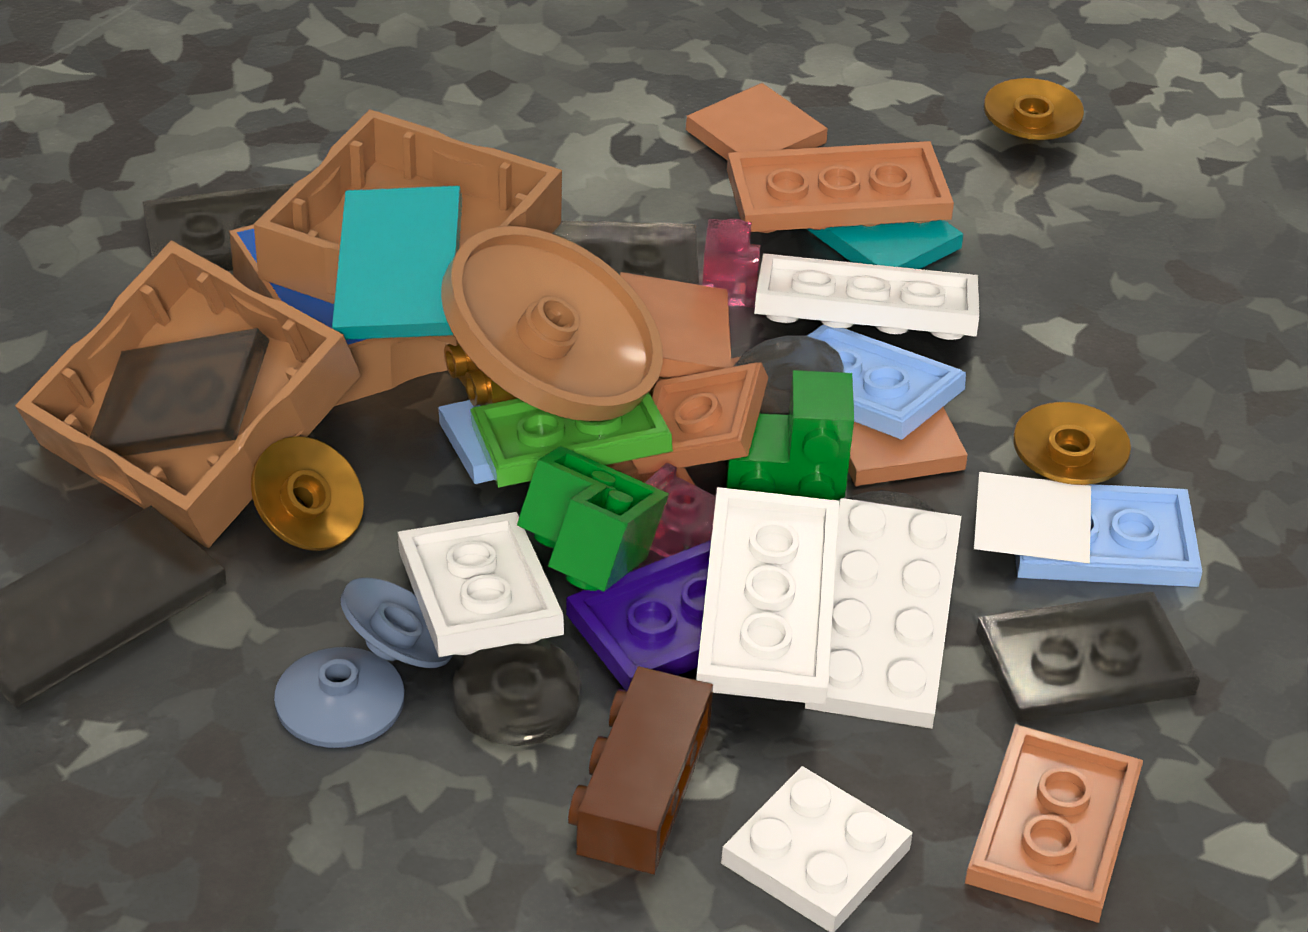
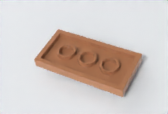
M931 141L728 153L727 173L744 232L770 233L776 230L808 228L821 230L840 226H876L889 223H927L938 220H952L954 201Z

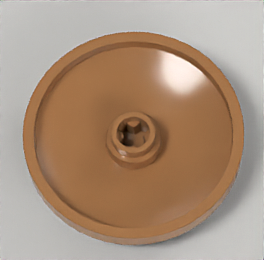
M518 226L495 227L478 232L467 239L445 271L441 286V299L447 322L456 340L482 372L501 388L525 403L564 418L582 421H603L631 412L642 402L655 385L662 369L663 349L660 334L652 315L639 295L622 276L603 260L581 246L560 236L533 228Z

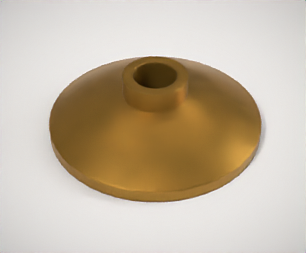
M1018 78L1001 82L988 91L984 101L985 114L996 127L1009 134L1027 139L1048 140L1066 136L1074 132L1081 125L1084 115L1083 104L1072 91L1059 84L1042 79Z
M1073 402L1047 403L1029 410L1017 422L1013 438L1018 456L1030 469L1048 479L1073 485L1096 484L1113 478L1124 469L1131 451L1129 436L1117 420L1099 409Z
M288 437L271 444L255 462L251 475V492L255 507L271 531L287 543L306 550H327L342 544L358 528L364 509L361 484L348 461L329 445L308 437ZM295 496L303 501L304 506L297 501Z

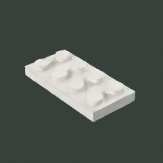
M763 253L754 314L766 315L770 320L781 323L795 322L801 318L821 320L824 325L832 328H849L853 324L876 326L878 330L889 334H902L908 330L931 332L938 338L956 340L964 335L977 336L979 322L978 275Z
M717 487L697 681L713 684L714 693L820 705L826 704L829 683L839 501Z
M844 498L840 499L828 692L825 705L805 703V709L933 728L961 516Z

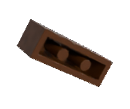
M638 666L628 691L617 690L609 716V727H612L608 738L598 736L589 764V774L592 775L588 786L579 784L576 787L570 804L568 823L577 826V855L655 875L710 729L713 684Z

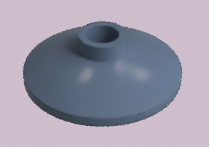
M357 578L350 581L344 588L340 598L342 610L347 620L365 639L366 645L374 654L386 660H399L424 668L441 667L450 661L453 655L438 657L415 594L396 584L376 578Z
M352 647L327 648L312 652L298 659L285 670L276 685L274 695L275 709L284 728L293 736L306 743L326 748L352 747L379 737L397 721L404 705V686L401 676L394 666L373 652Z

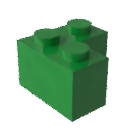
M793 370L789 414H759L749 455L747 457L726 460V488L839 501L840 505V499H845L854 427L852 373Z
M560 446L538 459L517 526L535 533L534 538L539 543L554 548L548 567L566 574V579L571 584L585 590L606 591L647 559L669 493Z

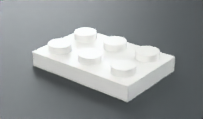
M517 512L398 532L399 553L438 657L454 654L468 655L482 649L515 643L529 644L543 638L564 635L563 612L525 529L517 526L519 519Z

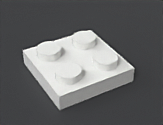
M802 766L723 846L721 864L825 930L835 932L910 850L913 832Z

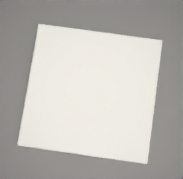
M979 472L974 549L1090 564L1091 485H1073L1051 480Z

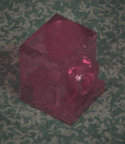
M708 219L702 285L727 289L728 305L755 308L761 245L750 244L752 222H745L740 219Z
M669 463L663 465L645 482L669 493L650 550L666 558L712 539L716 496L677 477V467Z

